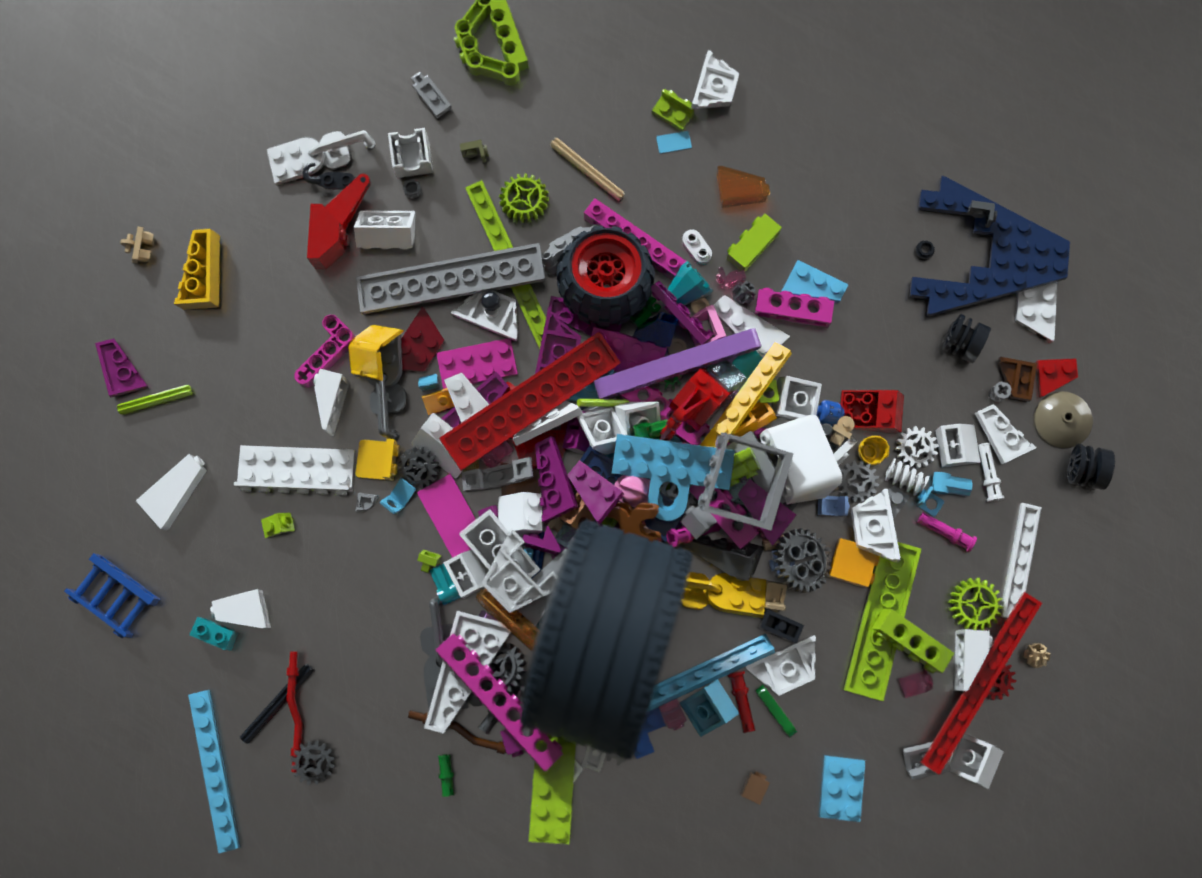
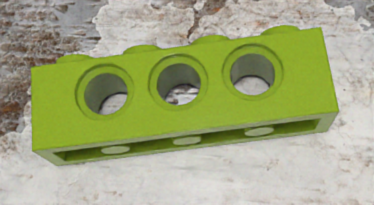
M883 609L872 627L880 639L892 642L893 648L900 652H906L909 654V659L916 663H922L925 665L923 668L932 674L935 672L943 673L954 655V652L893 609ZM896 627L899 631L897 636H895L894 629ZM911 638L914 639V645L912 647L910 645ZM927 649H929V652H930V655H929L928 658L926 657V650H927Z

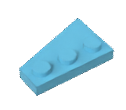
M797 260L782 291H790L793 295L809 294L812 298L827 297L831 301L839 303L848 284Z

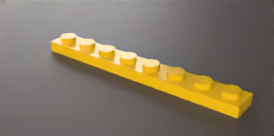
M774 342L700 444L701 446L715 447L716 439L721 435V432L734 435L792 354L790 349Z

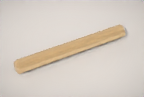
M555 138L551 142V147L617 201L624 197V191L561 140Z

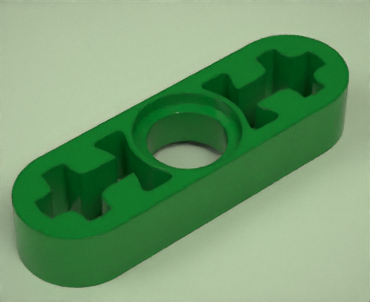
M761 685L755 690L756 694L789 738L796 734L797 730L765 686Z

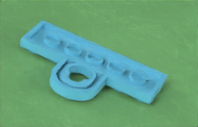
M617 434L612 473L649 478L648 503H654L659 506L657 518L671 521L680 517L686 510L690 484L704 486L705 477L711 470V466H709L712 455H715L717 448ZM725 450L714 488L730 489L735 450ZM665 482H673L678 487L679 494L671 506H665L662 502L660 487Z

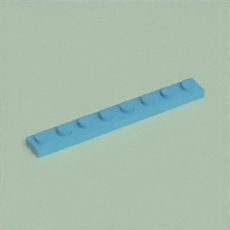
M764 634L658 683L649 711L774 654L775 649L768 636Z
M210 690L188 695L218 853L240 848L211 693Z

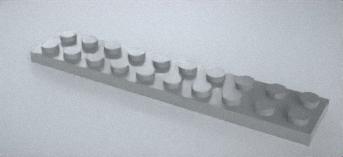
M540 243L356 277L361 314L546 281Z

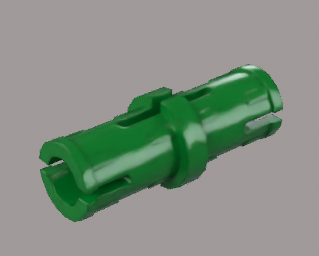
M451 754L439 755L440 774H438V778L441 779L442 797L453 796L455 792Z

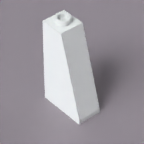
M188 454L136 500L160 529L167 531L171 527L207 470L203 467L205 463L199 456L194 457Z

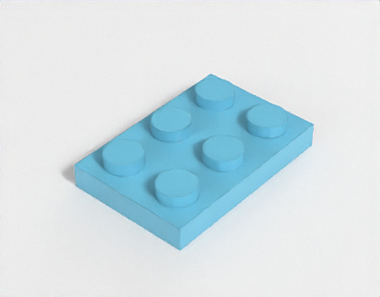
M824 755L819 817L860 822L865 760Z

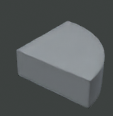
M358 493L355 512H365L375 505L378 495Z

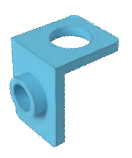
M401 478L391 494L382 499L380 504L391 513L396 514L405 508L416 488ZM387 502L393 503L396 508L391 507Z
M930 486L919 493L917 496L919 501L916 506L935 517L943 506L944 500L931 492L933 487ZM928 499H934L937 502V507L934 510L927 508L926 502Z

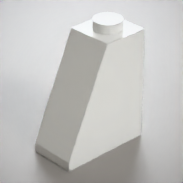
M256 589L212 601L211 614L216 621L264 629L271 628L263 590Z

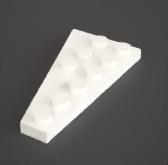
M457 611L450 636L453 633L456 636L461 635L467 642L465 646L469 651L474 650L481 658L479 662L483 666L486 664L489 666L515 626ZM457 651L454 654V659L462 661L466 655L462 651ZM444 660L424 727L425 729L440 733L446 732L471 694V690ZM470 666L467 672L470 676H476L479 673V669L476 666Z

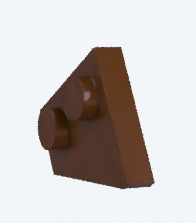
M999 357L998 362L1005 383L1011 386L1010 398L1030 402L1032 400L1037 363Z

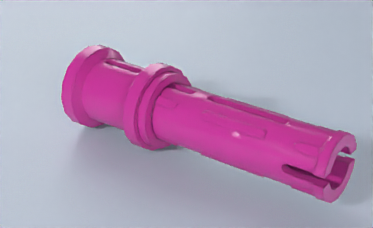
M922 512L917 523L950 539L953 545L957 544L965 548L967 552L972 550L977 541V537H971L963 533L960 528L954 529L925 512Z
M716 522L702 536L718 532L721 526ZM685 526L678 530L671 529L666 534L669 545L674 547L683 542L690 543L694 538Z

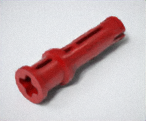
M745 671L730 673L727 676L731 680L733 689L731 693L736 697L743 733L756 731L747 696L749 688L745 684Z

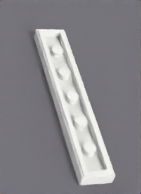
M1026 503L1020 504L1001 604L1003 609H1000L1001 618H1008L1022 593L1026 592L1042 507Z

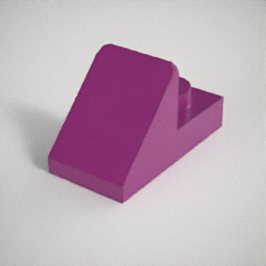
M548 525L543 539L532 533H529V535L524 534L523 536L524 543L522 546L555 556L560 554L561 548Z

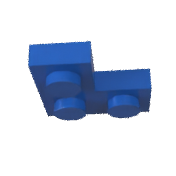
M659 707L648 711L634 753L636 759L654 753L648 733L666 726Z

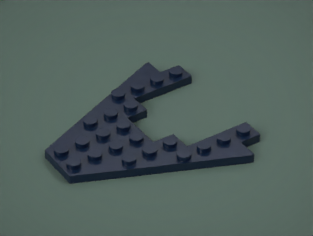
M941 176L939 192L921 190L918 210L967 215L968 207L972 200L988 203L995 202L945 176ZM995 203L994 211H997V218L989 228L985 227L986 217L974 218L973 234L992 236L989 268L971 266L969 283L912 277L909 297L928 299L927 316H933L1066 280L1068 277L1070 241Z

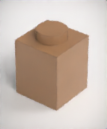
M757 771L755 774L749 773L740 795L760 805L770 784L766 780L767 776Z

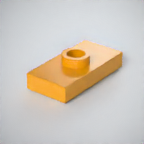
M447 388L422 396L428 415L455 407Z

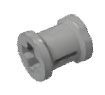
M1004 382L997 383L989 391L990 398L995 402L1003 401L1010 396L1011 386Z

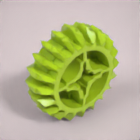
M525 173L523 178H521L520 174H517V179L510 177L511 183L505 181V187L500 189L502 194H499V199L501 200L499 204L503 207V213H507L508 218L513 217L514 222L520 218L523 224L524 219L531 223L532 217L535 220L538 219L537 214L543 216L544 211L542 209L546 210L548 208L546 203L549 202V198L546 196L549 193L548 190H545L546 185L541 184L540 178L535 180L534 175L528 178V175ZM516 190L517 195L513 198V201L509 202L512 192ZM539 194L538 202L533 207L531 202ZM521 195H522L523 197L525 196V199H526V197H527V202H526V200H523V198H522V200H521Z
M969 578L967 583L965 581L960 582L961 587L958 585L954 587L957 593H950L955 599L949 600L950 604H954V607L949 608V611L956 612L952 616L953 619L960 618L957 622L958 625L964 623V629H968L971 626V630H977L978 627L979 630L984 631L985 626L987 628L992 627L991 622L994 624L998 622L994 616L1001 617L1002 614L997 610L1003 609L1002 605H998V602L1003 601V599L996 597L1000 593L999 590L992 591L995 585L991 584L987 587V580H983L981 583L980 578H975V581ZM974 588L970 599L962 600L965 592ZM980 590L987 595L989 602L983 600ZM977 600L976 603H979V605H984V606H980V607L975 608V606L973 607V604H968V603H972V602H975V601ZM962 607H966L969 610L971 619L964 613ZM983 609H990L987 616L978 621L981 611Z

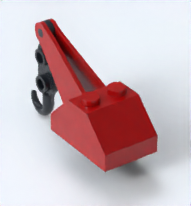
M309 163L302 171L306 182L316 184L325 189L342 190L325 207L323 204H310L307 259L315 269L327 270L346 253V246H349V235L346 234L345 230L371 186V180L367 174H360L354 177L351 173L326 172L322 175L311 177L308 175V170L316 166V164Z

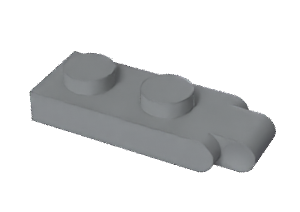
M418 72L411 77L414 83L412 85L414 90L437 119L452 108L451 104L428 75L424 77L421 72Z

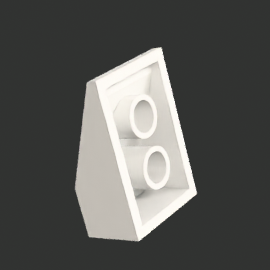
M320 369L319 373L315 375L313 383L315 385L321 425L325 432L330 436H334L350 382L342 374Z
M968 629L956 631L954 690L968 691L989 652V648L992 647V636H989L990 631Z

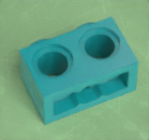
M197 617L189 635L223 650L232 651L240 632L209 619Z

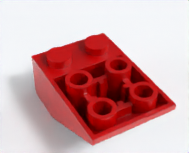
M842 390L841 406L844 409V416L853 419V429L882 433L902 432L904 395L898 390Z

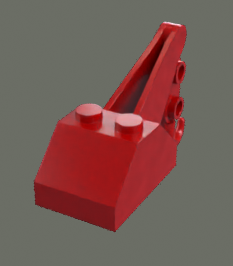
M699 369L670 403L669 408L674 413L660 432L662 436L659 440L670 441L684 421L696 431H699L732 396L734 391L708 369Z

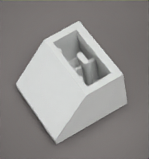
M945 425L935 430L942 468L981 463L974 425Z
M472 549L444 562L461 598L465 599L485 588L482 582L489 570Z

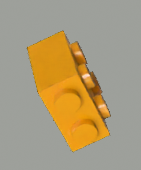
M839 538L836 543L830 566L832 569L829 570L830 576L828 578L867 588L869 584L872 585L874 582L875 573L872 572L874 565H878L880 556L857 548L856 542Z

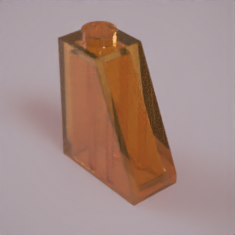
M717 166L716 174L722 208L766 202L767 196L770 195L769 184L765 183L764 177L725 166Z

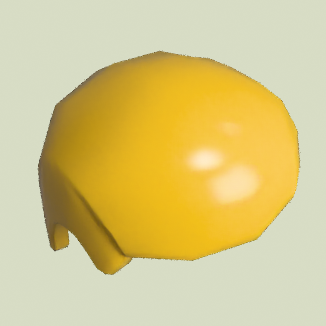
M869 436L859 444L858 456L866 464L877 465L889 456L890 446L881 436Z

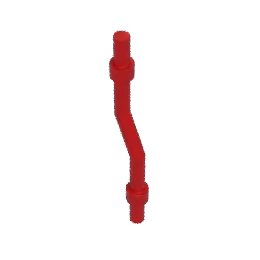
M290 651L289 667H287L286 673L288 676L287 703L295 724L294 741L290 755L292 758L297 757L294 753L295 750L301 751L303 727L295 701L296 676L299 673L297 651Z

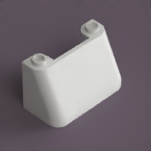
M804 416L765 429L759 435L762 444L794 453L782 492L786 504L826 498L841 484L842 474L817 416Z

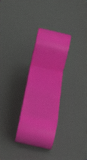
M327 315L322 321L324 329L331 337L295 372V380L304 388L314 385V377L319 373L320 369L328 371L346 354L349 343L355 338L352 331L335 315ZM331 322H337L334 328H329ZM345 334L350 335L347 341H342V337ZM335 347L336 352L332 355H329V349ZM322 361V366L315 368V363ZM306 375L308 378L304 380L302 377Z

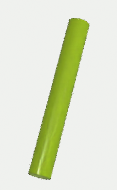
M578 399L577 406L614 407L629 401L627 399Z

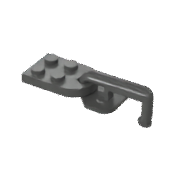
M401 334L378 350V352H381L383 381L366 378L371 385L376 387L370 394V408L373 413L378 415V432L381 436L387 439H394L395 441L399 439V433L396 430H389L388 413L399 412L406 405V391L397 383L401 378L403 370Z
M439 597L433 598L429 602L432 626L425 628L420 634L421 648L423 652L430 656L424 665L423 671L428 711L443 659L436 653L435 649L450 637L453 624H441L439 608L442 606V602ZM468 698L461 707V709H466L469 707Z

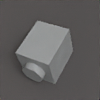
M700 505L696 508L694 506L690 507L684 513L686 517L681 521L695 539L705 534L717 522L711 513L700 510Z

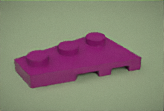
M114 338L95 343L110 398L148 388Z
M580 460L567 475L599 525L624 495L623 491Z
M749 479L739 491L738 496L752 517L760 520L768 492ZM781 502L777 509L772 530L761 528L772 546H774L797 516Z

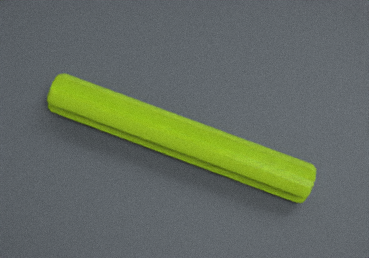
M184 385L118 404L117 410L121 415L190 396L192 395V389L189 385Z

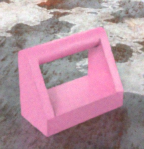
M714 305L707 306L691 316L698 318L701 322L709 321L715 337L706 343L726 337ZM693 340L695 347L701 345L700 342H699V343H696V342Z

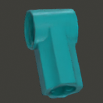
M444 564L429 570L443 606L461 598Z

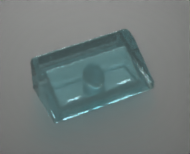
M729 360L706 367V370L728 392L740 390L747 380L746 376Z

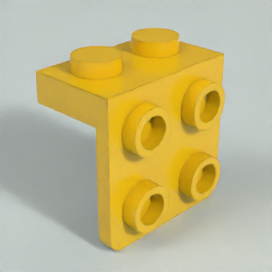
M387 439L386 442L361 440L359 442L355 475L358 478L394 481V475L396 476L397 474L396 456H399L400 452L398 443L394 439Z

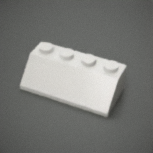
M489 509L463 529L459 535L489 570L509 531ZM521 546L510 555L530 578L540 570Z

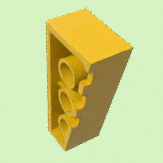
M212 229L192 230L187 250L188 258L183 265L182 270L184 273L182 281H179L178 297L175 298L174 305L183 310L219 307L220 235Z

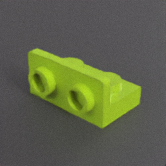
M663 89L661 97L651 113L683 132L693 117L695 109L691 108L692 103L690 101L679 98L671 90Z

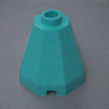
M688 261L680 267L677 275L668 287V290L676 296L677 304L687 305L713 292L707 281L696 269L691 267L693 265Z

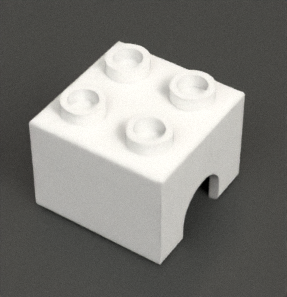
M425 128L414 129L415 133L408 136L399 135L398 132L388 133L392 169L396 178L433 173L429 139Z

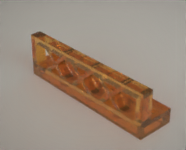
M486 588L477 593L475 599L479 604L508 628L527 648L533 651L539 629L518 610L509 613Z

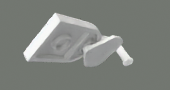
M364 130L347 136L342 132L335 131L324 135L319 143L312 138H300L269 148L267 152L274 183L280 185L302 178L303 168L309 163H315L316 166L308 170V175L316 173L323 165L331 169L343 167L350 161L348 145L364 141L365 147L372 149L375 146V141Z

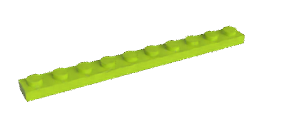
M481 180L465 187L493 250L513 248L483 181ZM531 284L511 287L540 349L546 317Z

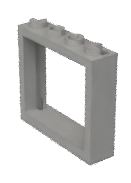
M721 432V435L717 437L715 447H717L715 455H712L710 459V473L706 475L704 480V486H706L704 493L700 495L698 500L699 509L772 530L794 453ZM728 441L779 456L760 520L709 506Z

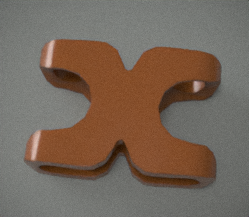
M618 502L606 516L618 521L620 525L619 530L624 531L625 534L632 533L648 538V541L651 542L654 540L662 541L661 533L649 529L645 524V519H652L659 513V506L657 504L640 503L635 509H632L627 502Z

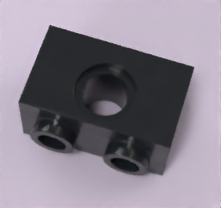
M766 609L758 629L790 643L797 644L804 625Z

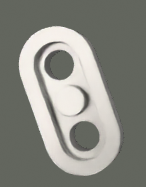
M686 231L682 239L684 247L696 263L701 265L707 264L712 257L710 247L698 231ZM693 236L695 237V240L690 241L689 237ZM704 251L706 255L701 256L699 252Z

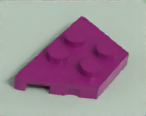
M547 312L535 374L578 346L581 341V336L557 319L551 312Z

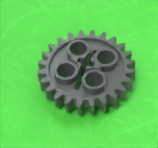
M803 528L784 533V537L779 538L780 543L775 544L778 551L773 552L777 556V559H774L773 562L778 563L775 570H780L781 572L778 578L784 577L783 584L789 583V589L795 588V592L802 591V593L821 588V584L826 583L825 578L830 576L827 570L832 569V567L827 565V562L832 561V559L826 556L830 551L824 550L827 544L821 545L822 538L816 539V533L810 534L809 529L803 530ZM815 555V559L790 566V562Z

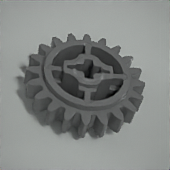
M504 642L495 657L501 654L507 655L499 659L494 657L489 667L493 670L494 674L492 676L496 680L506 679L504 682L508 687L506 691L515 693L514 686L520 688L521 685L518 681L525 680L521 674L527 672L526 669L522 668L527 662L521 660L525 655L519 653L520 649ZM483 681L481 683V688L484 691H490L493 687L490 681Z

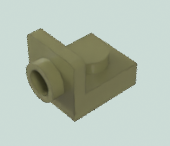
M481 139L460 144L463 157L473 158L477 154H481L482 162L487 163L485 157L489 156L486 145L483 146Z

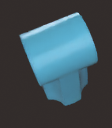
M934 472L933 490L931 492L944 495L950 493L970 496L973 483L971 479L954 477L944 472Z

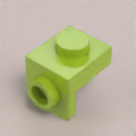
M276 513L261 519L265 538L295 531L291 513Z

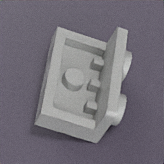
M933 742L903 749L906 770L911 779H923L927 776L938 775L921 764L922 759ZM948 762L944 766L940 775L944 774L945 772L951 771Z

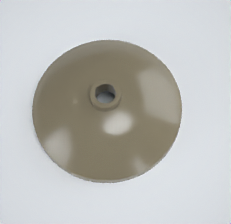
M1055 392L1043 398L1037 405L1034 413V425L1039 436L1049 445L1057 448H1072L1077 444H1081L1089 436L1093 425V417L1089 406L1079 396L1070 392ZM1066 414L1070 416V420L1065 419Z

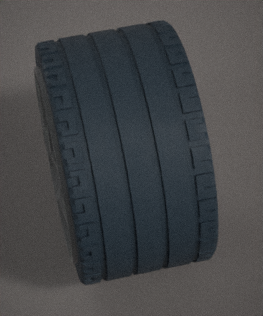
M585 520L580 524L561 562L532 651L521 697L520 723L523 727L532 730L539 729V732L557 738L564 737L566 741L582 746L589 745L591 749L610 755L614 753L617 757L626 760L633 758L687 583L693 559L690 551L681 548L677 550L674 549V546L655 540L651 542L648 541V538L632 533L625 534L622 530L606 525L599 526V523Z

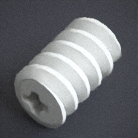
M894 458L886 471L885 481L893 478V485L898 481L900 482L899 488L907 485L906 492L914 489V496L919 492L921 493L930 476L927 475L923 479L924 474L922 472L916 475L915 468L909 471V465H905L902 468L903 463L899 461L895 464L896 458Z

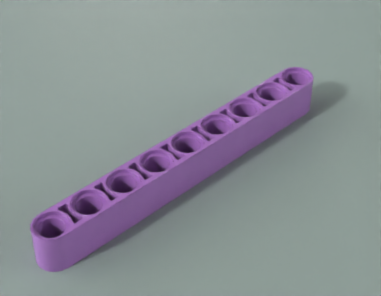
M752 328L599 378L594 381V385L599 399H610L760 349L762 345L756 329Z

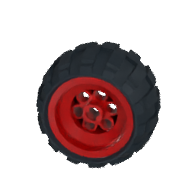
M603 225L593 227L589 232L583 231L574 237L572 243L567 244L560 256V262L557 266L559 294L563 297V303L569 311L577 314L579 320L589 325L590 323L599 324V327H609L610 324L616 323L621 325L630 320L631 316L638 315L646 306V302L652 294L651 286L654 284L655 277L652 258L647 248L641 245L638 237L631 232L629 234L623 232V229L620 227L603 228ZM619 277L621 281H617L615 278ZM597 279L598 282L593 283L591 280ZM608 284L611 287L605 288L604 285Z

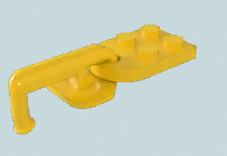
M689 572L681 604L686 608L702 610L710 604L721 612L763 618L766 579L751 577L748 581H740L727 573H721L709 580L705 574Z

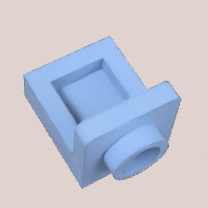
M827 496L826 498L818 499V515H848L850 507L848 496Z

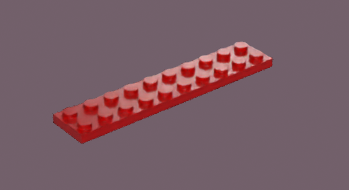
M599 331L441 436L439 440L460 471H462L620 365L621 362Z

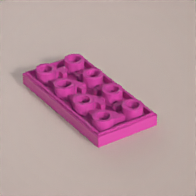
M449 474L418 491L417 494L452 558L471 550L459 533L476 518L452 475Z

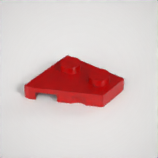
M1076 359L1036 361L1039 397H1044L1078 378Z

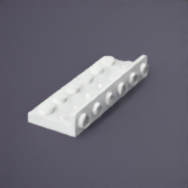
M240 445L237 482H234V486L240 488L239 491L251 492V489H259V492H270L271 489H277L279 493H289L290 490H297V493L309 494V491H316V494L327 495L329 491L335 492L336 495H347V492H353L356 451L349 449Z

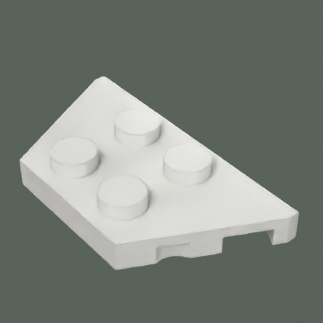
M709 50L693 99L692 109L730 106L739 73L730 68L723 60L719 62L712 56L713 52Z
M1057 282L1021 291L1016 295L1015 322L1027 327L1031 332L1038 333L1047 338L1048 342H1053L1055 337Z
M486 292L477 293L469 296L460 307L454 308L451 311L452 316L516 342L518 341L517 301L513 298L495 292L500 298V307L495 311H487L481 304L482 296Z
M565 401L514 435L513 441L517 446L583 414L579 406Z
M884 489L881 493L866 499L865 502L851 509L856 546L891 561L899 562L900 554L888 489Z
M813 635L797 644H793L747 665L745 668L778 696L815 679L816 637Z

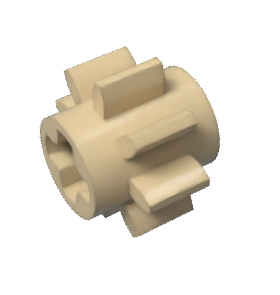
M1040 643L1028 645V649L1024 652V658L1028 659L1027 664L1034 668L1046 666L1047 661L1050 660L1051 653L1047 652V647Z

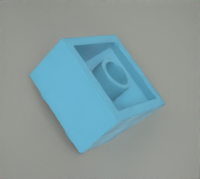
M718 679L680 702L700 737L724 725L739 714Z

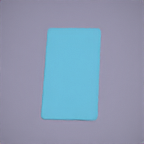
M689 131L656 137L659 153L692 148Z

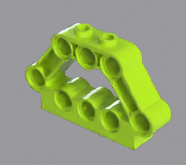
M476 0L464 17L456 22L455 32L457 37H454L456 47L461 48L462 53L459 55L462 64L467 65L469 72L475 76L483 75L503 81L508 86L516 85L520 80L519 71L528 69L529 66L507 1ZM489 14L492 27L496 30L498 44L502 47L503 59L506 62L479 53L478 42L474 34ZM504 34H507V35H508V36L505 37V38L501 37V36L504 35ZM468 46H474L471 49H467ZM509 50L514 51L512 54L507 53ZM473 62H480L477 65H472ZM508 72H514L513 75H507Z

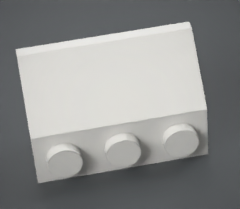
M360 211L354 225L356 248H400L403 250L412 248L415 240V211Z
M432 413L420 428L411 444L414 447L416 446L417 449L423 447L424 452L430 450L429 455L436 456L434 462H439L441 468L457 479L462 471H460L439 440L441 436L452 430L453 427L435 413Z

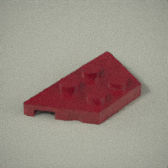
M421 307L401 338L402 371L425 373L436 357V353L440 351L445 343V340L424 307Z

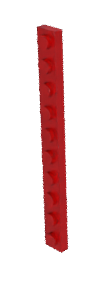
M1026 592L1022 593L993 641L992 647L989 648V652L968 691H963L922 759L921 764L940 775L1042 605V602Z

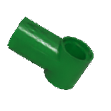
M665 419L651 424L634 425V434L637 437L660 439L662 436L660 432L666 426L668 420Z

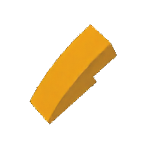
M757 402L734 435L742 437L746 433L754 432L777 419L769 404Z

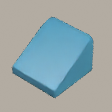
M432 374L420 377L418 385L421 391L439 388L438 375Z

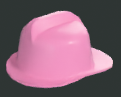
M622 475L617 479L615 486L624 493L619 500L620 502H627L634 508L640 503H648L650 480Z

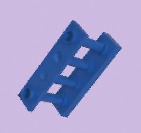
M93 553L89 558L94 563L93 569L77 590L66 588L64 592L69 595V600L75 604L80 603L114 629L113 633L118 637L132 638L134 634L127 630L145 606H156L160 599L102 555ZM105 571L109 574V579L90 602L82 595L97 575ZM119 582L124 586L122 588L123 591L105 613L97 606L113 585ZM134 593L139 597V602L123 623L119 624L113 619V616L129 595Z

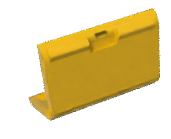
M371 325L353 338L348 346L351 374L383 381L381 352H378V350L403 333L404 330Z

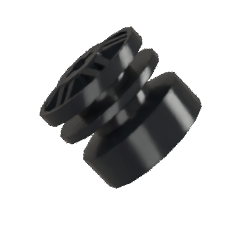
M960 313L949 327L942 349L947 352L953 345L951 354L955 355L961 348L963 349L961 359L973 364L989 337L991 327L979 322L972 329L973 319L968 318L965 324H963L965 315Z
M1083 444L1075 445L1068 463V482L1070 484H1079L1080 486H1084L1088 482L1090 488L1105 490L1109 486L1114 473V451L1104 448H1097L1094 451L1093 447L1089 445L1086 447Z

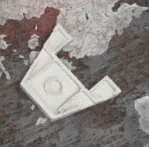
M513 529L509 531L482 582V585L509 613L542 596L550 594L557 576L552 572L537 585L518 566L510 555L524 541Z

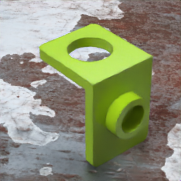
M773 380L765 392L773 391L774 396L766 398L762 394L759 399L760 403L779 401L777 381Z

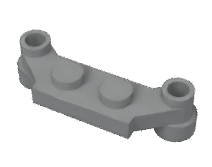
M595 224L586 228L580 226L549 243L550 247L547 252L542 254L546 273L553 274L557 272V266L559 265L557 260L567 244L572 243L575 236L583 231L589 232L593 227L601 225Z

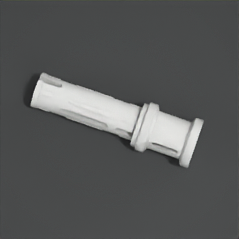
M990 443L979 444L978 448L985 475L983 485L986 487L988 494L987 502L1004 500L1005 497L1002 495L1000 488L1001 480L997 478Z

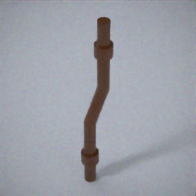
M409 711L408 718L422 721L423 724L426 723L427 712L423 714ZM454 721L448 727L473 745L496 750L497 753L503 755L507 753L502 741L497 743L478 738Z

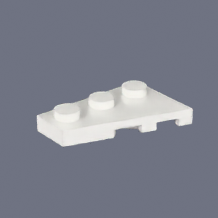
M994 404L974 413L1001 464L1036 449L1032 443L1030 444L1023 437L1024 434L1020 430L1017 431L1010 424V420Z

